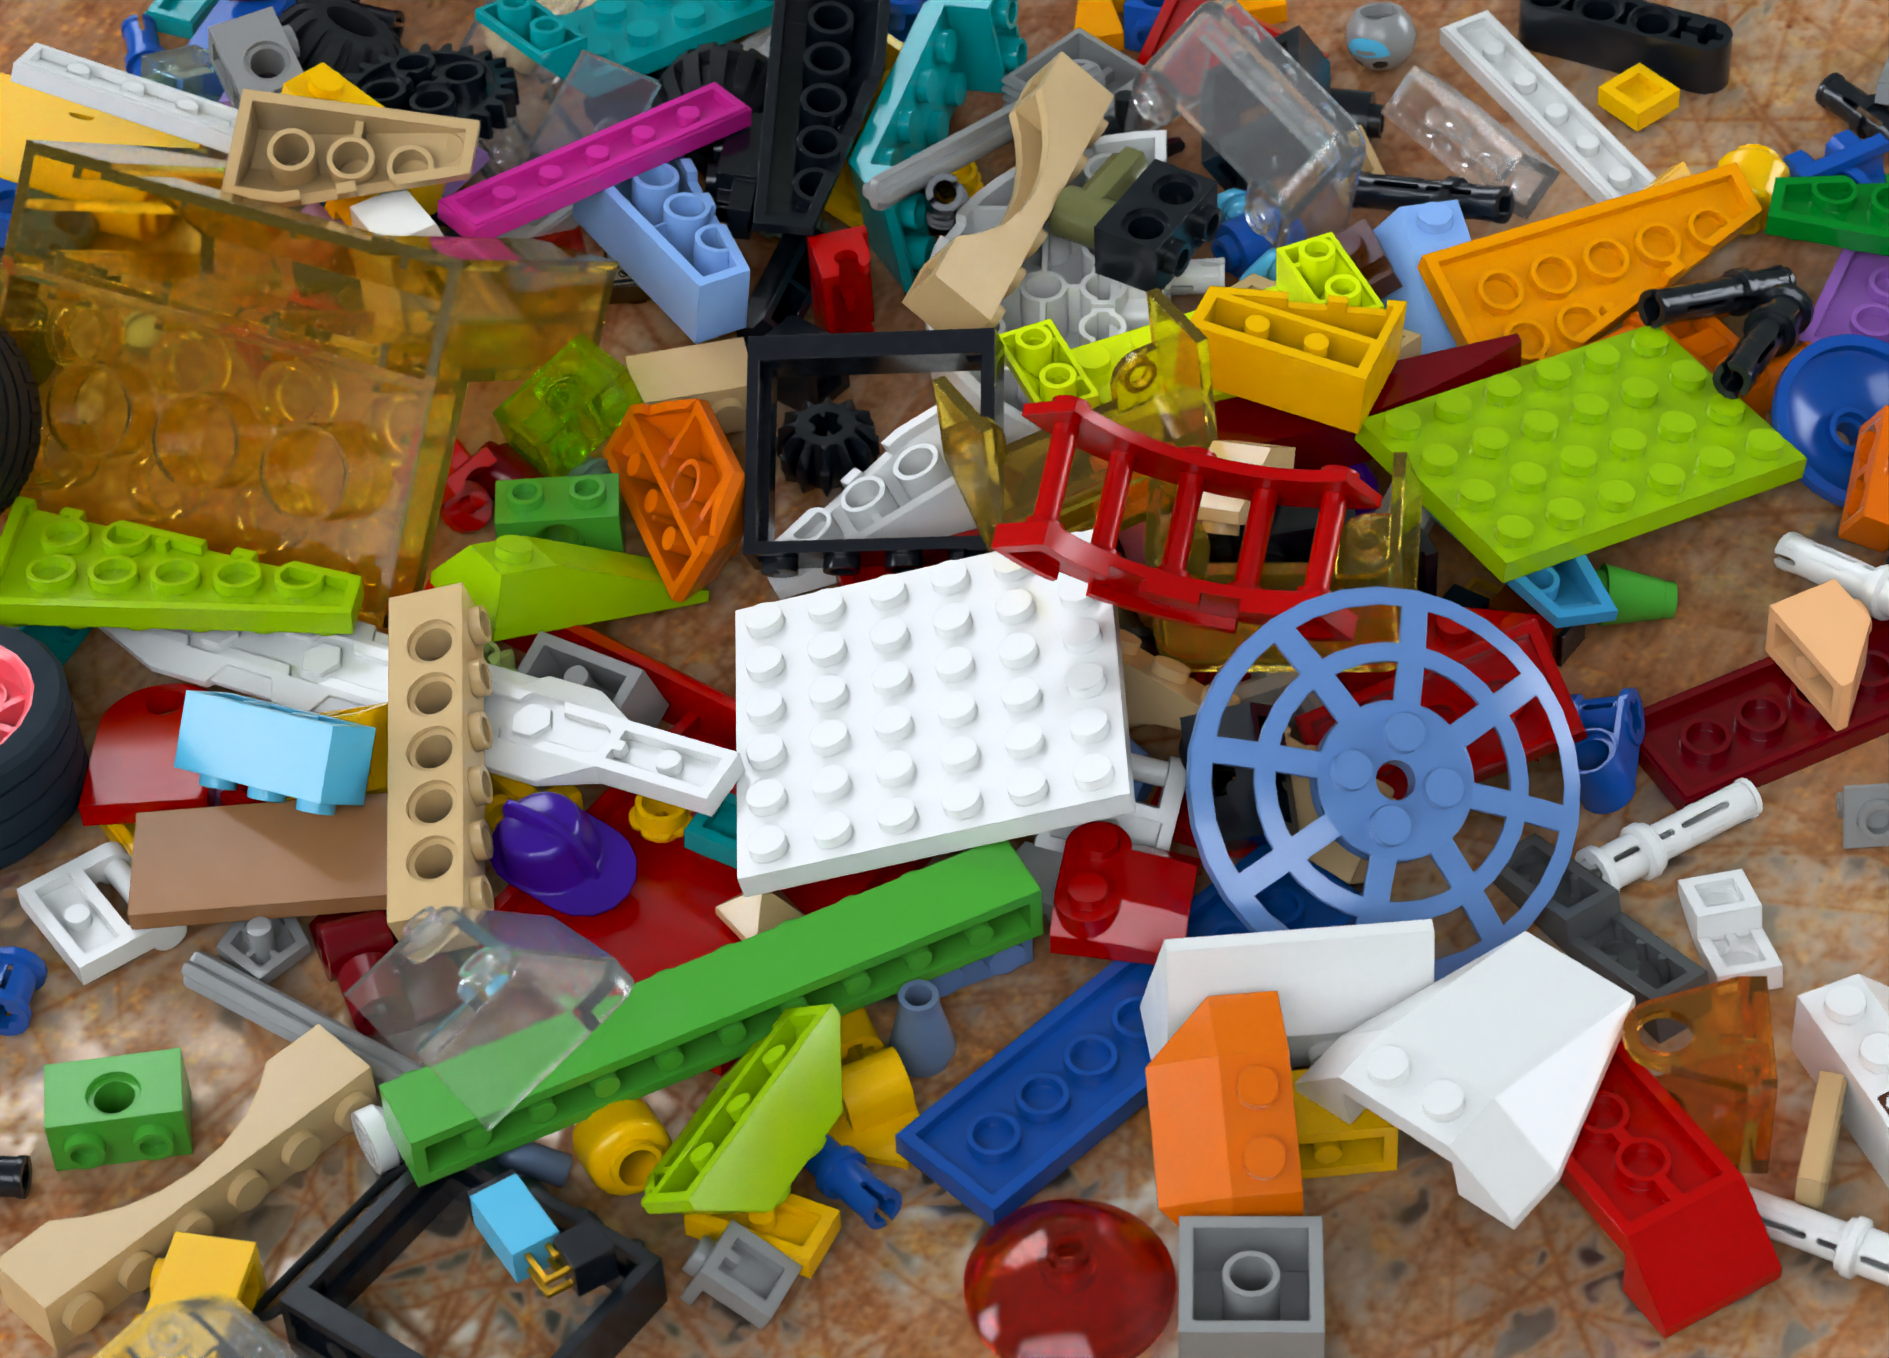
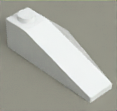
M949 397L895 429L881 442L886 451L864 472L854 467L840 480L845 489L825 508L816 507L807 510L775 541L941 537L979 528L980 447ZM1003 487V521L1016 515L1018 511ZM801 568L797 576L790 578L767 577L780 600L837 583L836 576L825 574L823 568Z

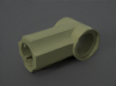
M1125 146L1120 153H1113L1082 188L1075 185H1068L1058 196L1051 213V232L1055 236L1095 250L1094 227L1150 165L1144 153Z

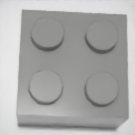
M1179 1216V1358H1325L1323 1216Z

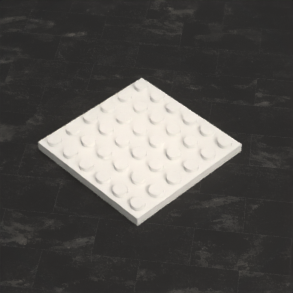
M1093 529L1071 532V534L1088 543L1091 542ZM994 551L735 610L736 752H740L745 768L744 773L737 781V880L744 896H755L1136 812L1118 607L1085 596L1088 583L1059 572L1056 581H1049Z

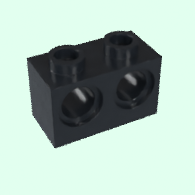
M1154 159L1094 227L1095 273L1158 296L1174 277H1180L1185 272L1190 258L1204 242H1210L1217 234L1222 219V211L1217 207V181Z

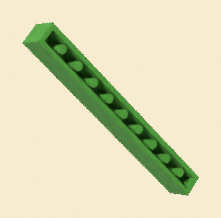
M1008 840L965 849L958 855L923 869L907 872L898 879L863 893L847 896L835 904L800 918L784 921L775 928L735 944L724 945L710 954L674 968L661 970L652 977L612 993L598 995L587 1003L547 1019L533 1021L524 1028L484 1044L473 1045L459 1054L419 1070L408 1071L394 1080L379 1085L387 1130L419 1188L471 1167L478 1162L493 1158L584 1121L594 1112L610 1103L622 1100H636L737 1059L754 1043L772 1031V1023L787 1008L833 1004L840 1013V1016H843L897 994L900 988L909 981H929L1043 934L1042 890Z

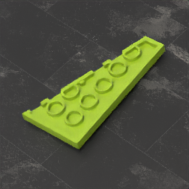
M23 496L16 497L0 537V625L7 627H22L26 625L65 626L70 629L111 627L128 628L134 631L185 629L199 633L212 630L252 631L257 634L296 632L332 636L354 633L364 599L362 576L295 560L281 567L265 564L258 561L257 551L236 547L231 552V555L208 550L206 539L125 520L113 522L108 526L87 521L86 512L83 510L65 506L59 512L60 515L38 510L36 499Z

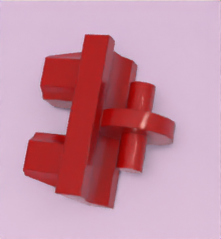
M451 430L429 447H425L393 472L413 498L400 509L401 512L413 524L439 507L442 519L453 531L461 534H472L482 529L491 519L493 511L492 500L485 488L470 479L492 466L497 459L487 446L470 455Z

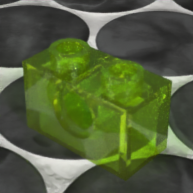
M579 333L494 410L492 414L507 442L547 477L566 476L573 468L582 464L598 445L613 433L617 427H620L623 421L622 418L630 405L643 404L644 401L627 367Z

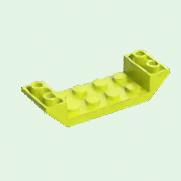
M1333 232L1277 248L1276 285L1262 289L1289 292L1288 301L1327 304L1328 295L1347 296L1348 306L1384 309V304ZM1195 311L1073 349L1069 348L1051 318L999 334L1004 344V362L1030 403L1052 401L1057 395L1076 396L1089 402L1091 409L1133 431L1143 432L1145 435L1164 430V413L1237 397L1182 379L1187 325Z

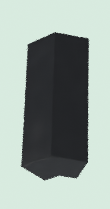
M815 228L812 236L823 234V232ZM782 235L748 301L746 328L737 330V338L744 337L747 353L748 336H765L789 315H797L804 319L812 303L807 237L809 236Z

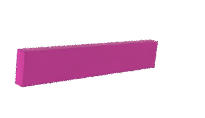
M712 82L438 200L437 217L473 246H477L751 126L752 109L719 84Z

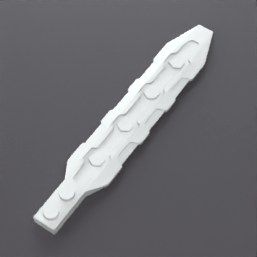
M358 620L353 634H336L332 636L296 632L257 634L252 631L212 630L199 633L185 629L134 631L128 628L98 627L151 671L203 687L218 685L268 700L272 703L313 713L388 702V634L378 632L375 625ZM487 663L492 679V693L490 696L484 697V712L489 719L493 737L492 748L485 750V766L489 773L536 787L604 784L712 817L745 771L740 752L630 721L601 690L552 676L537 678Z

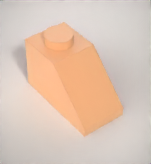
M1832 579L1769 605L1765 651L1836 732L1848 727L1866 664L1872 621L1866 606L1859 599H1853L1836 579Z

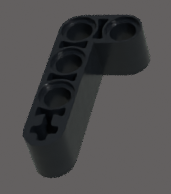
M1520 0L1518 38L1520 43L1529 50L1618 74L1640 62L1680 90L1697 94H1713L1723 90L1728 85L1733 33L1731 28L1723 21L1644 0Z

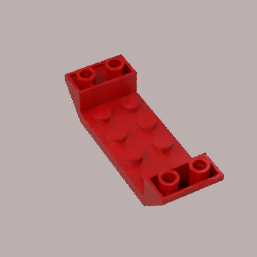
M1620 1039L1560 1180L1625 1254L1622 1290L1665 1339L1779 1279L1782 1274V1267L1745 1177Z

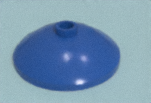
M1840 334L1820 339L1800 351L1787 364L1774 389L1771 408L1773 428L1807 457L1803 478L1800 480L1823 499L1843 508L1859 429L1885 405L1889 406V343L1873 337L1856 334ZM1836 431L1842 432L1848 438L1849 445L1845 444L1838 437Z

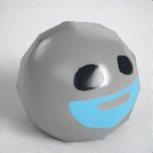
M1373 2L1355 9L1347 23L1344 38L1349 54L1362 67L1379 72L1391 70L1406 62L1415 46L1417 32L1412 17L1402 6L1392 2Z

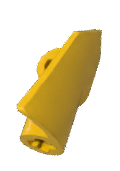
M862 1007L840 1016L843 1113L827 1134L841 1146L849 1145L856 1148L866 1158V1162L909 1170L912 1164L897 1153L895 1135L920 1116L913 1089L896 1049L893 1046L885 1048L865 1008Z

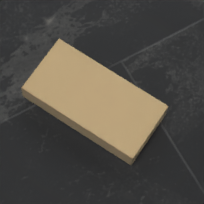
M1820 1070L1797 1175L1794 1201L1823 1213L1842 1123L1847 1080H1844L1843 1074Z

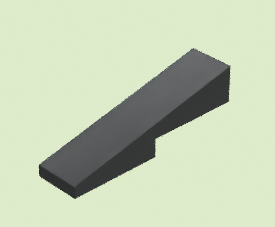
M1536 833L1518 842L1510 860L1492 883L1521 909L1540 883L1554 853L1555 846ZM1570 858L1553 897L1534 923L1570 958L1634 995L1636 1004L1631 1017L1659 1044L1712 1014L1708 971L1621 912L1619 891Z

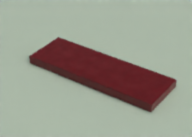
M1871 617L1872 631L1869 634L1866 664L1847 728L1836 732L1769 656L1643 708L1645 735L1640 745L1638 764L1675 809L1679 811L1687 805L1697 802L1734 783L1735 780L1741 777L1748 779L1758 788L1889 733V620L1880 621Z

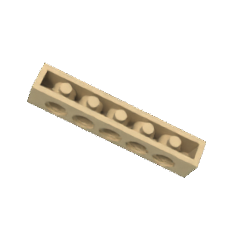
M462 582L389 598L387 925L410 958L486 943V915H491L494 911L492 888L488 878L485 876V860L491 859L494 852L492 834L488 823L485 821V804H490L493 800L492 782L485 766V750L492 748L493 737L489 719L484 712V697L490 696L492 693L491 674L488 664L484 659V644L491 642L492 631L485 607L483 605H475Z

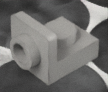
M732 1219L716 1241L704 1234L681 1269L692 1277L679 1298L691 1306L700 1293L704 1291L762 1330L776 1312L803 1266Z

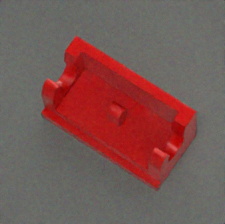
M862 225L807 237L814 325L829 333L875 332L872 322H874L871 259L866 226Z

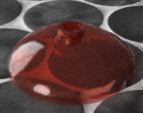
M1083 1198L1052 1199L1020 1208L984 1233L973 1248L966 1264L963 1281L964 1302L967 1316L976 1334L989 1349L1001 1358H1137L1158 1339L1170 1320L1176 1298L1175 1269L1169 1251L1161 1238L1149 1225L1134 1214L1120 1207L1097 1200ZM1062 1257H1074V1258L1064 1259V1258H1062Z

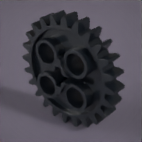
M446 43L440 50L434 51L431 50L429 44H423L419 52H410L405 47L399 48V56L392 58L385 54L377 55L378 64L361 62L358 64L360 73H345L343 75L345 79L385 108L480 120L479 138L491 140L494 138L492 128L506 129L508 127L507 118L516 117V106L520 105L514 68L506 66V59L504 57L493 59L492 51L490 50L474 55L473 45H468L459 51H453L451 43Z

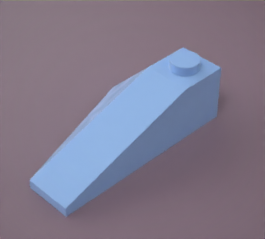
M1458 199L1399 207L1374 229L1394 268L1396 276L1402 284L1401 288L1380 300L1384 304V309L1387 307V300L1407 301L1403 330L1407 329L1422 335L1421 355L1457 347L1417 267L1422 255L1471 241Z

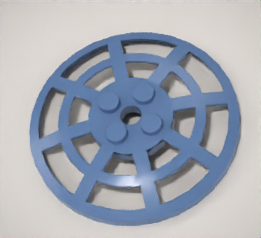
M1381 586L1338 590L1303 601L1266 622L1237 647L1214 677L1197 712L1187 751L1186 798L1190 828L1202 864L1222 900L1248 931L1254 933L1290 930L1273 917L1255 897L1256 894L1287 873L1319 901L1344 914L1357 917L1355 925L1431 919L1452 912L1461 906L1480 942L1464 951L1434 960V982L1521 934L1533 924L1553 897L1567 868L1579 825L1581 783L1575 744L1563 709L1544 675L1518 644L1488 620L1453 601L1417 590ZM1371 605L1401 606L1398 643L1360 644L1334 652L1322 659L1296 629L1313 618L1345 608ZM1428 612L1449 618L1479 634L1503 653L1521 674L1493 693L1481 679L1465 666L1439 652L1426 649ZM1274 644L1298 672L1299 676L1286 687L1273 704L1261 729L1258 742L1217 736L1222 715L1237 684L1256 659ZM1397 663L1393 700L1376 701L1362 707L1358 705L1336 676V674L1363 664ZM1424 669L1433 671L1456 684L1477 703V706L1452 724H1449L1437 713L1421 706ZM1313 691L1335 719L1336 723L1326 732L1316 751L1280 745L1282 736L1293 713L1306 696ZM1535 696H1537L1548 715L1559 747L1564 780L1563 805L1529 796L1526 756L1517 729L1509 715ZM1491 728L1495 729L1506 757L1509 790L1474 782L1472 763L1466 746ZM1213 764L1254 769L1253 788L1256 810L1272 851L1240 873H1238L1227 853L1216 820L1212 791ZM1383 764L1395 765L1405 773L1408 780V789L1403 799L1391 800L1379 791L1376 784V775ZM1276 773L1310 778L1312 801L1319 818L1292 837L1286 828L1279 807ZM1469 810L1505 818L1503 828L1493 849L1482 864L1473 872L1452 838L1464 824ZM1524 823L1559 832L1554 853L1540 883L1521 909L1503 925L1484 889L1496 879L1510 860L1521 837ZM1335 840L1350 853L1368 860L1362 896L1354 894L1330 881L1315 869L1307 859ZM1427 855H1430L1451 888L1444 893L1423 900L1389 901L1396 864L1415 861Z

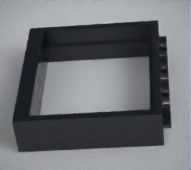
M996 328L748 336L743 555L754 569L761 570L762 575L773 578L795 577L801 568H823V572L828 575L854 576L861 573V567L885 566L886 572L898 574L923 568V565H937L948 560H959L994 552L995 550L991 546L996 524L1003 523L1004 344ZM981 371L979 535L774 541L778 377Z
M488 1158L419 1188L408 1169L279 1299L288 1342L314 1358H426L346 1309L454 1199L469 1207L467 1191L508 1171V1169L496 1163L494 1158ZM527 1175L519 1176L557 1227L560 1234L593 1218L615 1247L619 1277L604 1284L613 1292L551 1358H615L668 1301L662 1258L646 1249L643 1240L638 1238L630 1240L604 1225L602 1220L591 1210L580 1206L574 1208L553 1196L537 1179Z

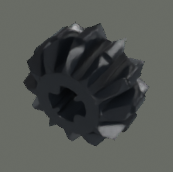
M828 395L823 403L816 405L803 400L800 411L785 412L782 427L777 429L776 454L780 457L781 470L785 475L786 481L799 483L803 493L820 488L828 497L832 489L839 487L845 489L840 480L854 467L864 472L877 460V455L880 454L879 436L876 435L870 412L867 410H857L852 399L835 404Z

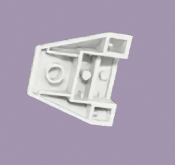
M1524 931L1340 1036L1295 1083L1297 1092L1349 1125L1367 1108L1449 1160L1453 1165L1458 1194L1514 1230L1560 1180L1635 1007V996L1527 931Z

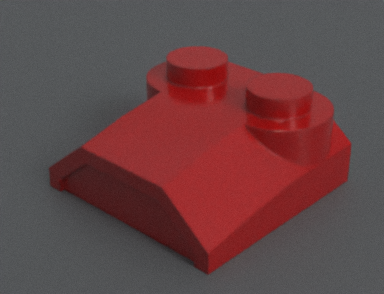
M1094 821L1078 826L1068 835L1054 892L1049 935L1050 953L1155 965L1164 939L1187 938L1198 875H1202L1203 871L1201 859L1172 851L1133 844L1128 833L1113 823Z

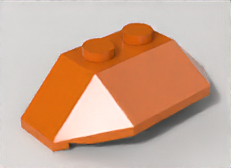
M696 398L664 401L653 405L644 403L630 405L602 453L605 459L608 460L607 464L611 472L619 473L622 496L671 600L683 603L716 580L728 559L736 554L741 545L744 535L745 474L708 401Z
M1278 991L1207 996L1145 1067L1158 1210L1178 1228L1179 1216H1304L1303 1185L1290 1055Z

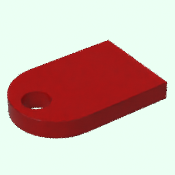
M180 683L155 685L128 694L115 702L103 714L98 724L78 805L83 826L135 823L136 813L214 807L217 789L199 785V773L174 767L186 690H208L199 686ZM174 711V712L169 713V714H162V713H165V712Z

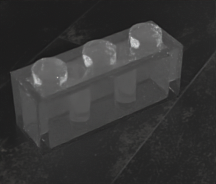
M1415 65L1409 70L1381 111L1385 117L1457 176L1464 177L1468 183L1509 186V191H1513L1515 199L1513 214L1528 220L1561 173L1451 83Z

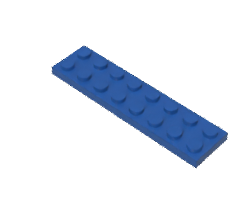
M1270 844L1259 845L1234 866L1238 873L1272 851ZM1308 860L1315 869L1330 881L1354 894L1362 896L1361 893L1341 879ZM1289 873L1255 895L1264 908L1290 930L1356 924L1357 917L1344 914L1319 901L1300 886ZM1213 883L1194 897L1187 938L1251 933L1222 900ZM1113 961L895 1135L897 1153L995 1228L1148 1103L1145 1067L1151 1062L1140 1004L1155 965Z

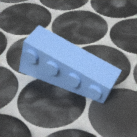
M683 155L573 203L572 218L695 344L746 328L750 268L727 225L720 224L716 217V204L710 193H703L697 181L698 171L692 159L685 158Z

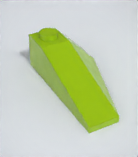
M503 535L498 537L496 541L469 545L432 570L430 583L435 588L463 583L475 605H483L490 619L491 640L493 642L538 634L539 631L549 632L576 625L581 626L708 602L710 592L704 587L683 603L671 600L654 561L650 557L520 535Z

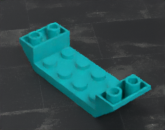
M497 0L476 8L475 18L540 66L591 97L667 67L678 56L689 49H697L699 45L718 42L720 46L772 25L774 0H596L592 5L566 15H555L535 0Z
M928 0L924 2L848 160L863 222L868 231L869 245L905 293H908L923 264L930 259L937 242L934 236H930L926 220V197L918 191L887 209L878 211L872 209L869 200L863 196V186L872 177L947 138L951 117L956 107L962 106L967 90L1006 94L1002 91V87L1006 84L1002 83L1001 79L1027 60V42L1025 38L1020 37L1017 25V0Z

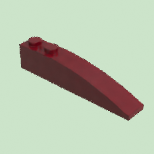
M1518 333L1397 360L1368 417L1521 367L1522 340ZM1240 397L1164 413L1165 443L1179 448L1183 446H1198L1209 449L1213 440H1240L1295 447L1293 469L1321 470L1326 465L1349 467L1373 459L1355 440V433Z

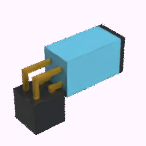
M513 1168L466 1192L471 1221L517 1283L531 1277L547 1300L571 1287L578 1297H581L619 1277L615 1247L594 1219L590 1218L560 1234L557 1227ZM551 1266L554 1273L547 1276L543 1270ZM562 1277L567 1280L550 1290L546 1286Z

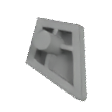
M259 916L250 921L233 922L216 945L218 956L228 964L266 984L272 982L311 953L310 942L295 917L268 919Z

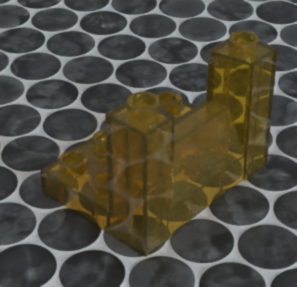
M26 140L0 267V326L8 331L9 335L17 342L18 347L24 352L39 390L42 410L40 447L27 483L23 485L19 495L36 499L38 510L60 515L59 512L66 506L85 511L87 521L108 526L113 522L125 520L206 539L208 550L231 555V552L236 547L257 551L258 561L265 564L281 567L295 560L362 576L364 599L357 620L375 625L378 628H388L389 598L423 591L468 382L593 377L618 261L533 238L378 234L291 210L288 207L284 208L222 191L221 188L229 155L207 149ZM13 504L6 508L3 514L9 515Z

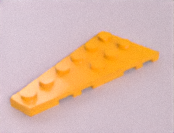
M1737 162L1422 255L1417 269L1457 347L1518 333L1522 340L1521 366L1582 347L1588 342L1600 339L1623 322L1629 314L1638 310L1639 297L1644 291L1657 287H1670L1755 224L1762 212V208Z

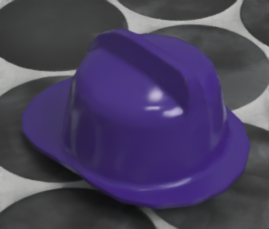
M546 791L532 793L519 799L517 802L511 799L506 801L502 808L503 819L498 823L492 834L494 852L490 861L495 873L509 885L520 889L548 907L570 916L599 915L614 909L629 896L637 879V859L629 841L614 828L580 809L577 804L565 795Z

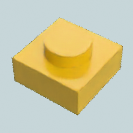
M1639 62L1598 87L1597 105L1638 132L1679 107L1680 89Z

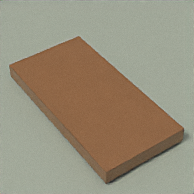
M387 793L365 794L364 806L336 805L335 815H319L296 810L297 800H290L285 803L265 802L136 813L127 912L131 929L250 921L259 916L275 919L387 910Z

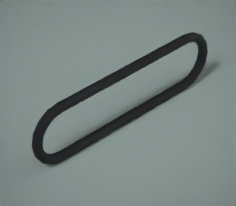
M404 1161L400 1163V1166L387 1171L258 1300L252 1311L255 1321H269L282 1314L280 1303L268 1310H265V1308L392 1180L408 1170Z

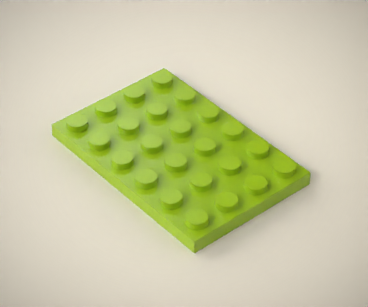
M1643 326L1369 416L1363 423L1359 434H1356L1355 440L1502 583L1803 478L1807 457L1789 441L1784 439L1781 434L1776 432L1771 425L1739 397L1737 399H1729L1718 393L1713 384V374L1663 329L1651 328L1652 326Z

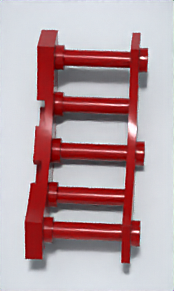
M1057 395L1052 401L1024 404L1022 416L1051 434L1034 513L1026 517L1025 522L996 524L991 548L1012 562L1049 581H1056L1059 572L1088 583L1085 596L1170 622L1236 634L1239 622L1264 625L1272 618L1303 601L1332 593L1330 587L1346 509L1380 508L1383 496L1361 480L1360 474L1357 471L1346 466L1326 465L1321 470H1302L1261 466L1217 458L1214 452L1198 446H1183L1179 448L1133 431L1091 409L1090 403L1082 398L1071 395ZM1075 448L1108 461L1090 543L1064 530V525L1059 522ZM1133 471L1178 485L1161 564L1154 568L1123 558L1121 553L1116 550ZM1203 492L1251 501L1234 581H1230L1227 584L1191 578L1190 573L1186 571ZM1276 505L1320 509L1304 585L1297 587L1296 591L1269 590L1259 586ZM1345 608L1313 618L1296 629L1307 641H1353L1358 616Z

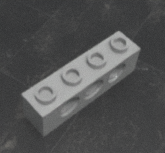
M273 6L208 27L209 59L233 108L239 109L243 89L281 94L283 83L303 73L297 59L300 57V48L296 35L289 24L281 25ZM263 73H272L277 76L273 78H262L257 75ZM308 204L279 208L286 224Z

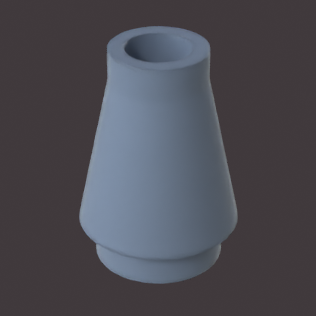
M912 980L900 988L898 992V1007L888 1047L893 1046L896 1049L907 1074L918 1078L931 1077L943 1071L956 1050V1040L939 1001L938 989L933 983L926 980Z

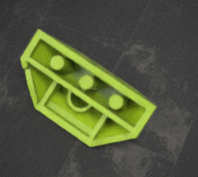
M833 1004L785 1009L772 1023V1031L754 1043L719 1080L647 1177L644 1189L645 1196L642 1198L641 1204L648 1214L766 1213L772 1211L786 1200L791 1192V1183L807 1161L822 1150L826 1143L827 1133L843 1113L840 1013Z

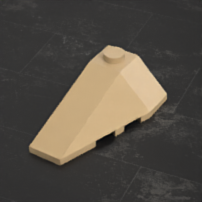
M243 89L220 193L221 200L274 208H287L471 179L479 138L480 120Z

